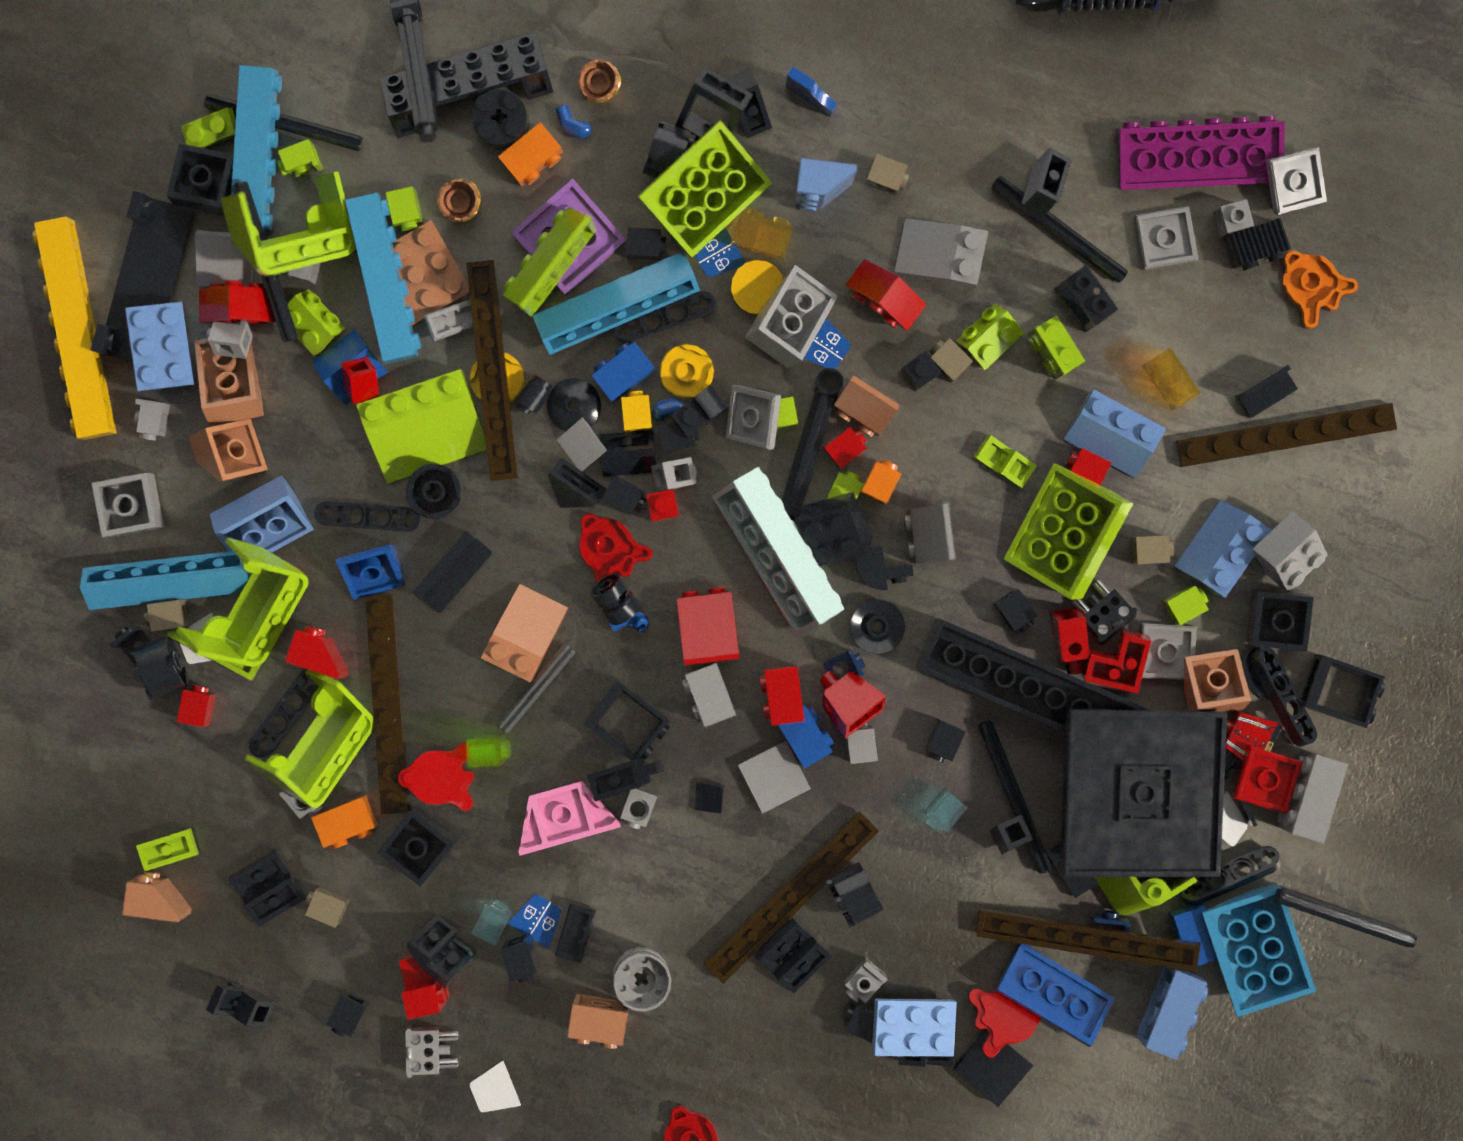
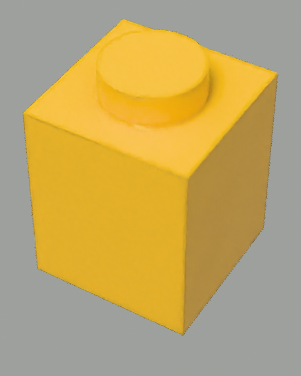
M643 391L627 392V397H621L625 432L653 429L649 395H643Z

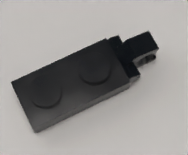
M636 759L587 775L594 801L596 802L646 786V784L651 783V775L663 772L664 770L661 761L646 764L645 759Z

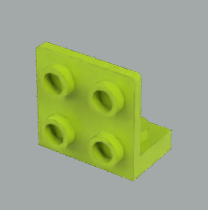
M1057 315L1028 333L1030 336L1028 343L1035 353L1040 352L1045 360L1042 362V365L1049 376L1054 375L1058 379L1085 362V359Z

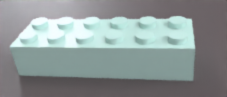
M759 467L733 481L712 496L796 636L822 624L844 610L839 595L833 591L827 581L824 570L816 563L810 547L802 540L796 524L790 520L784 510L781 499L775 495L770 487L767 476L761 472Z

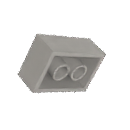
M1302 750L1301 755L1296 757L1297 760L1303 761L1288 812L1287 814L1281 812L1278 814L1279 828L1291 834L1324 844L1348 764Z

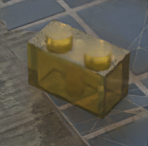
M748 209L747 212L742 211L740 213L732 246L784 262L794 226H790V221L774 217L773 220L764 218L762 212Z
M1171 347L1142 365L1171 410L1178 409L1201 394Z

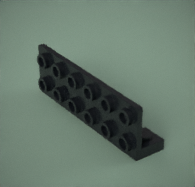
M535 32L427 64L434 107L521 81L528 100L554 92ZM406 71L381 77L380 83L388 117L397 139L415 134Z
M133 190L126 216L133 221L106 325L97 324L91 351L133 362L125 308L170 303L194 214L192 209L153 199L144 193Z

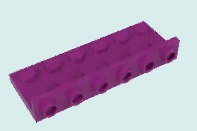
M1259 116V122H1249V117H1233L1232 123H1222V118L1205 119V124H1194V119L1178 120V125L1167 126V121H1150V127H1140V122H1124L1123 128H1116L1119 153V190L1269 183L1265 160L1284 155L1285 121H1276V116Z

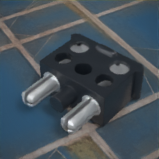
M1097 580L1093 587L1103 596L1102 600L1095 594H1092L1087 599L1093 606L1091 609L1081 599L1074 600L1072 604L1085 616L1086 626L1098 638L1099 644L1104 645L1137 617V608H1132L1115 589L1110 591L1101 580ZM1113 601H1118L1120 604L1118 606H1113L1111 603ZM1108 610L1109 613L1107 615L1101 614V611ZM1094 618L1099 620L1096 624H1092L1090 621Z

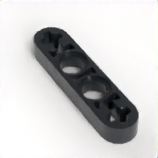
M707 291L696 292L638 317L640 318V326L644 333L639 334L638 329L630 332L631 337L626 338L624 334L619 335L618 331L622 330L623 325L621 324L614 327V334L621 343H632L712 314L715 309V299ZM700 297L711 301L706 311H703L701 307L693 309V312L696 314L694 316H690L689 307L685 303L691 300V306L698 304ZM675 305H680L685 309V316L681 320H674L670 316V309ZM650 314L658 316L660 319L659 326L655 329L645 327L644 319ZM635 319L626 322L627 326H635Z
M325 501L318 504L314 511L317 522L325 526L411 532L417 530L422 523V516L411 507ZM327 506H330L331 511L341 512L340 506H344L341 514L343 523H339L340 517H329V521H326V518L321 516V511L326 510ZM352 508H358L362 512V519L355 524L351 523L347 517L349 510ZM379 510H385L389 514V521L385 525H378L375 521V514ZM394 510H398L397 516L404 517L407 516L408 512H411L412 517H416V523L413 522L410 527H407L406 522L396 521L397 527H393L395 521Z
M1268 647L1253 651L1250 656L1251 665L1290 740L1298 747L1314 743L1317 738L1316 728L1277 654L1272 648ZM1274 678L1280 683V691L1274 686ZM1287 703L1292 706L1293 715L1288 712Z
M304 669L297 676L250 739L249 750L254 756L263 758L272 754L310 704L311 698L319 686L312 684L306 689V692L310 693L309 697L304 691L296 689L297 685L302 688L308 680L305 678V672L308 669ZM291 694H297L301 697L302 705L299 709H292L288 705V698ZM275 716H282L286 721V726L282 731L275 730L271 725V721ZM265 728L270 734L278 737L276 740L271 737L267 741L266 746L268 750H257L259 745L256 741H261L268 735V733L263 731Z
M1263 846L1221 864V877L1225 879L1224 885L1214 887L1210 884L1212 877H1195L1197 882L1180 892L1181 899L1188 906H1197L1272 874L1280 867L1279 852L1272 846ZM1267 855L1269 859L1272 858V863L1268 864L1266 861H1263V856ZM1252 860H1255L1256 865L1258 864V870H1255ZM1246 865L1250 868V872L1246 876H1239L1235 873L1236 867ZM1202 882H1205L1207 892H1205L1204 887L1202 888ZM1192 888L1194 891H1197V896L1193 897L1191 894H1188V889Z

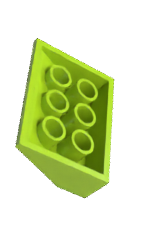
M719 120L638 197L677 246L692 258L767 189L772 182Z
M569 206L565 212L560 210L552 221L554 227L549 233L544 232L536 242L537 250L532 256L528 254L519 266L522 270L516 278L511 276L503 287L505 299L531 318L597 231L591 217Z
M461 369L356 405L387 484L412 476L415 470L423 465H445L487 450L485 431L465 373Z
M1054 463L1004 560L1071 600L1083 599L1134 503Z

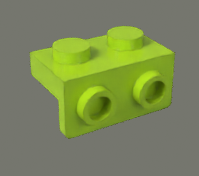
M309 289L295 295L288 303L297 331V339L314 357L319 355L335 336L345 330L338 317L331 313L321 302L320 298Z
M994 304L984 310L981 317L974 324L967 327L956 342L967 350L980 368L986 370L1024 332L1007 310Z

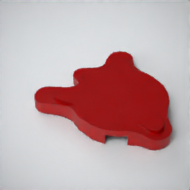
M586 514L582 517L580 521L582 532L579 550L585 563L594 572L595 583L604 576L614 572H619L623 577H628L636 562H644L652 558V549L637 543L632 538L630 531L619 521L599 518L594 514Z
M462 742L449 751H426L420 754L408 768L399 772L398 782L403 787L409 788L419 800L427 804L451 803L458 806L461 810H470L473 806V800L468 794L467 789L473 781L474 775L471 771L463 770L462 765L472 755L473 747L468 742Z
M973 989L968 994L969 1002L977 1010L974 1026L979 1030L986 1029L988 1031V1036L982 1046V1053L987 1058L996 1056L1000 1049L1007 1044H1016L1027 1040L1033 1035L1041 1019L998 992L985 993L979 989Z
M683 1105L675 1106L671 1110V1119L664 1133V1141H719L717 1131L707 1117L689 1111Z

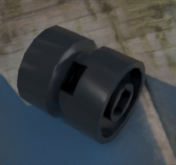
M618 573L604 576L591 588L590 595L597 605L603 608L604 615L613 625H619L628 621L640 609L639 601L628 590V586Z

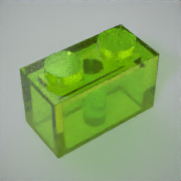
M505 734L473 735L466 740L468 767L502 766L506 759L511 756L510 740H505Z

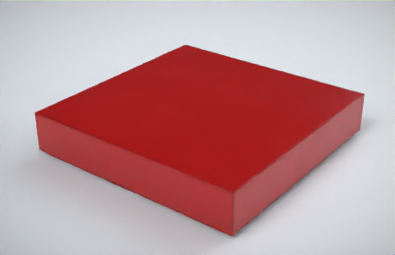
M1248 745L1232 797L1287 814L1303 761Z

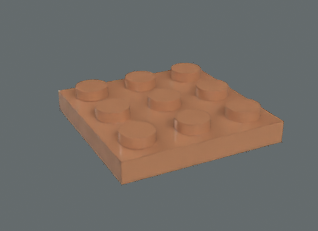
M432 220L397 239V242H393L395 253L399 252L402 260L403 269H399L401 280H406L409 295L405 296L407 307L412 306L415 316V322L411 323L412 327L424 321V315L447 308L470 294L467 280Z

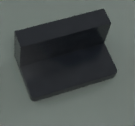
M1289 364L1280 367L1235 395L1249 419L1298 390L1288 373L1291 370Z
M654 430L599 434V440L607 450L600 456L603 476L652 473L651 466L656 465Z

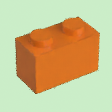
M540 122L499 155L498 158L522 187L525 183L527 185L534 183L540 177L539 172L546 166L551 168L557 164L562 158L560 155L563 153V150Z
M884 459L880 463L877 461L873 463L860 494L882 505L887 504L901 476V473L896 471L898 466Z
M367 795L311 817L323 848L330 845L332 849L348 844L347 839L355 835L358 840L373 834L372 829L378 826Z

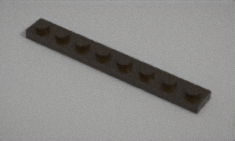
M495 261L466 262L490 481L518 479Z
M1393 403L1182 439L1177 440L1176 444L1180 467L1387 432L1397 430Z
M394 595L365 597L381 815L410 812L408 788L403 787L398 782L399 772L407 767Z
M859 811L704 962V965L724 984L826 884V878L837 873L879 830Z
M980 908L976 936L1197 972L1201 947L1199 942L987 908Z

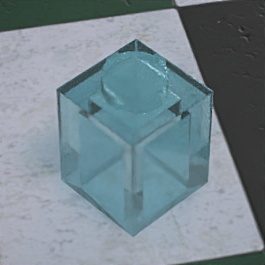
M944 788L923 813L928 817L925 822L936 832L942 829L947 833L968 808Z
M489 900L471 934L496 946L513 912L508 910L509 906L499 900H494V902Z

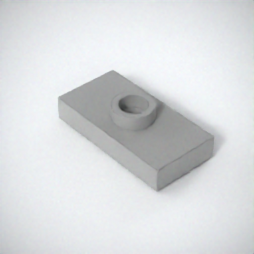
M470 300L423 316L433 342L473 329Z

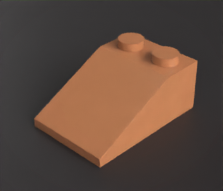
M206 339L195 340L201 408L209 425L213 426L264 416L252 344H250L246 359L214 355Z
M519 584L495 628L481 659L528 682H532L569 607Z

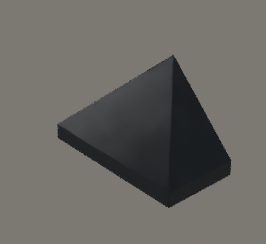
M563 458L560 459L548 474L560 508L593 507L606 490L605 487Z

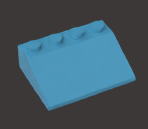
M1275 882L1246 891L1201 912L1237 1017L1316 992L1288 906L1276 903L1274 900L1276 890L1281 888Z

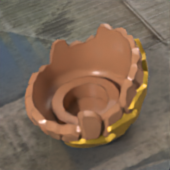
M595 59L586 63L581 68L578 76L579 79L577 80L578 88L582 95L588 101L595 104L605 103L617 94L621 85V76L617 68L601 59Z
M454 179L445 183L437 196V205H439L443 216L455 222L471 220L478 213L481 203V195L478 188L473 182L465 179Z

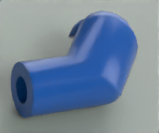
M568 105L555 109L562 131L566 135L577 139L590 135V124L586 121L581 122L572 119Z
M675 398L658 401L653 406L652 417L657 421H663L666 416L673 414L685 404Z
M639 611L631 619L619 625H613L608 620L614 632L626 625L637 629L639 632L646 631L649 627L648 617Z

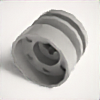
M635 947L625 951L618 957L613 967L612 980L617 998L623 1005L634 1011L645 1012L661 1005L671 990V976L663 957L648 947ZM645 971L647 980H639L638 982H636L637 978L635 973L638 972L642 974Z

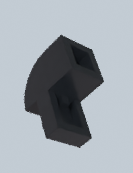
M711 385L697 394L670 417L684 436L688 438L701 427L709 424L728 410L730 406L714 385Z
M882 547L869 548L867 554L854 557L856 571L860 579L869 587L877 590H888L887 579H891V583L896 584L908 582L907 577L914 576L912 565L885 568Z
M228 982L227 986L216 985L206 1011L212 1015L232 1016L245 1026L265 1027L276 1002L247 986Z

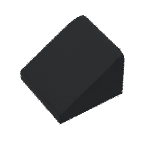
M697 783L695 810L722 814L724 785Z

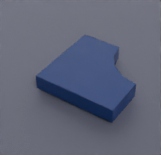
M796 67L791 68L787 74L786 87L831 117L836 110L837 102L823 92L815 80Z

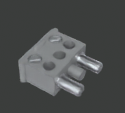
M408 1025L405 1031L407 1077L411 1078L412 1075L439 1074L440 1068H458V1058L440 1059V1055L450 1054V1045H439V1041H457L458 1032H439V1026L412 1027V1025ZM430 1034L433 1038L426 1039L425 1035ZM431 1048L433 1052L427 1053L425 1049ZM432 1062L433 1065L427 1066L425 1063Z

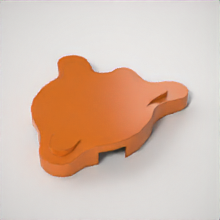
M1292 250L1287 252L1282 259L1284 266L1282 287L1290 302L1300 310L1302 325L1306 329H1312L1318 325L1321 307L1326 308L1328 311H1334L1338 308L1342 295L1352 294L1358 289V282L1355 279L1340 275L1334 265L1321 255L1301 254Z

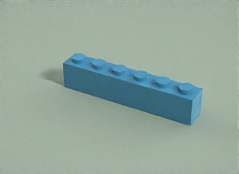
M239 65L232 185L242 181H246L249 184L265 236H268V231H271L273 226V216L269 214L270 203L274 202L275 190L274 187H271L272 176H275L277 168L276 159H273V150L278 146V132L275 131V120H279L280 117L277 92H281L282 77L278 75L279 71L273 68Z
M378 192L347 199L345 201L382 360L384 363L390 364L419 357L418 350L421 349V342L418 333H413L411 324L415 322V316L412 306L407 307L405 296L409 295L406 280H401L399 269H403L402 260L399 252L395 253L393 242H397L394 227L388 225L386 217L390 215L387 199L382 200Z
M684 251L657 263L645 266L629 275L622 276L601 287H596L580 296L570 298L561 304L545 309L533 315L542 341L549 355L694 294L700 291L687 257Z
M234 551L83 568L80 590L88 609L95 610L237 594L242 592L252 573L247 572L242 567L241 558Z

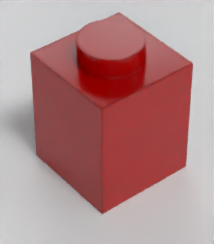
M367 356L341 363L344 390L353 404L363 403L379 397L376 369Z
M849 427L823 449L840 470L867 449L864 445L867 440L858 429L853 431Z
M1080 448L1077 452H1071L1065 466L1069 467L1068 470L1101 485L1112 462L1084 448Z
M674 489L646 495L652 522L680 517Z
M194 684L192 688L183 689L177 722L200 727L209 726L216 693L208 692L209 687Z

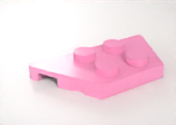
M583 781L536 793L528 798L519 856L621 827V824L601 801H594L592 791Z

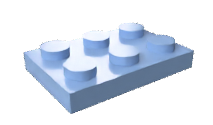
M875 999L872 1054L874 1056H954L957 1002L953 999Z

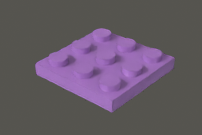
M571 179L511 232L532 256L538 248L536 242L544 232L549 233L554 227L552 221L560 210L565 212L569 206L592 218L597 231L557 283V286L565 295L627 242L574 179Z

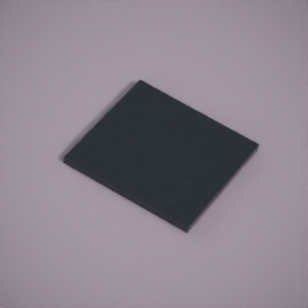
M1066 709L1060 876L1221 877L1227 712Z

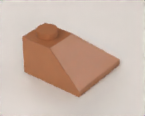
M251 418L205 428L189 437L197 463L219 482L268 470Z

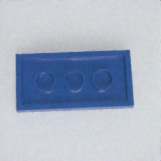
M1018 944L995 989L996 992L1087 1047L1093 1045L1115 1000L1113 996L1025 944Z

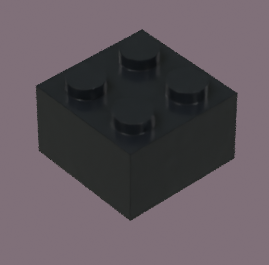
M179 143L166 196L173 205L225 216L220 198L231 196L234 155Z
M854 492L803 505L797 518L806 544L810 547L812 556L819 567L868 553L873 538Z
M1253 589L1247 643L1252 646L1307 652L1314 597L1308 594Z
M415 806L377 853L421 887L458 839Z

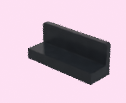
M465 531L412 593L418 599L428 603L438 613H441L493 552L470 531Z

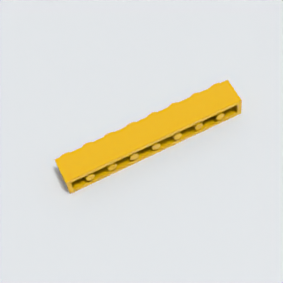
M66 216L35 222L36 231H33V240L36 247H39L41 258H38V266L40 272L45 275L46 285L43 286L46 300L50 301L49 321L56 331L57 338L54 339V346L57 354L61 356L62 365L59 366L62 380L66 381L68 392H65V401L68 408H71L73 419H70L72 433L77 436V439L83 440L117 434L102 357L100 353L90 350L96 327L75 221Z

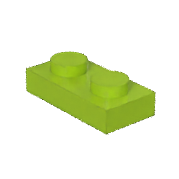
M227 107L182 125L181 129L186 145L206 149L235 137L236 118L233 109Z
M191 828L136 846L144 872L199 854Z

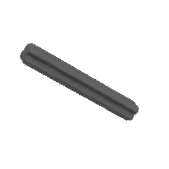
M564 644L497 723V726L503 732L509 733L553 681L575 654L573 648Z

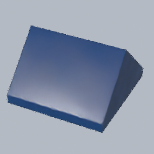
M356 329L312 361L324 383L344 405L349 404L351 400L344 390L342 362L367 356L376 369L377 381L389 373Z
M393 544L336 559L337 566L353 600L405 586L396 547Z

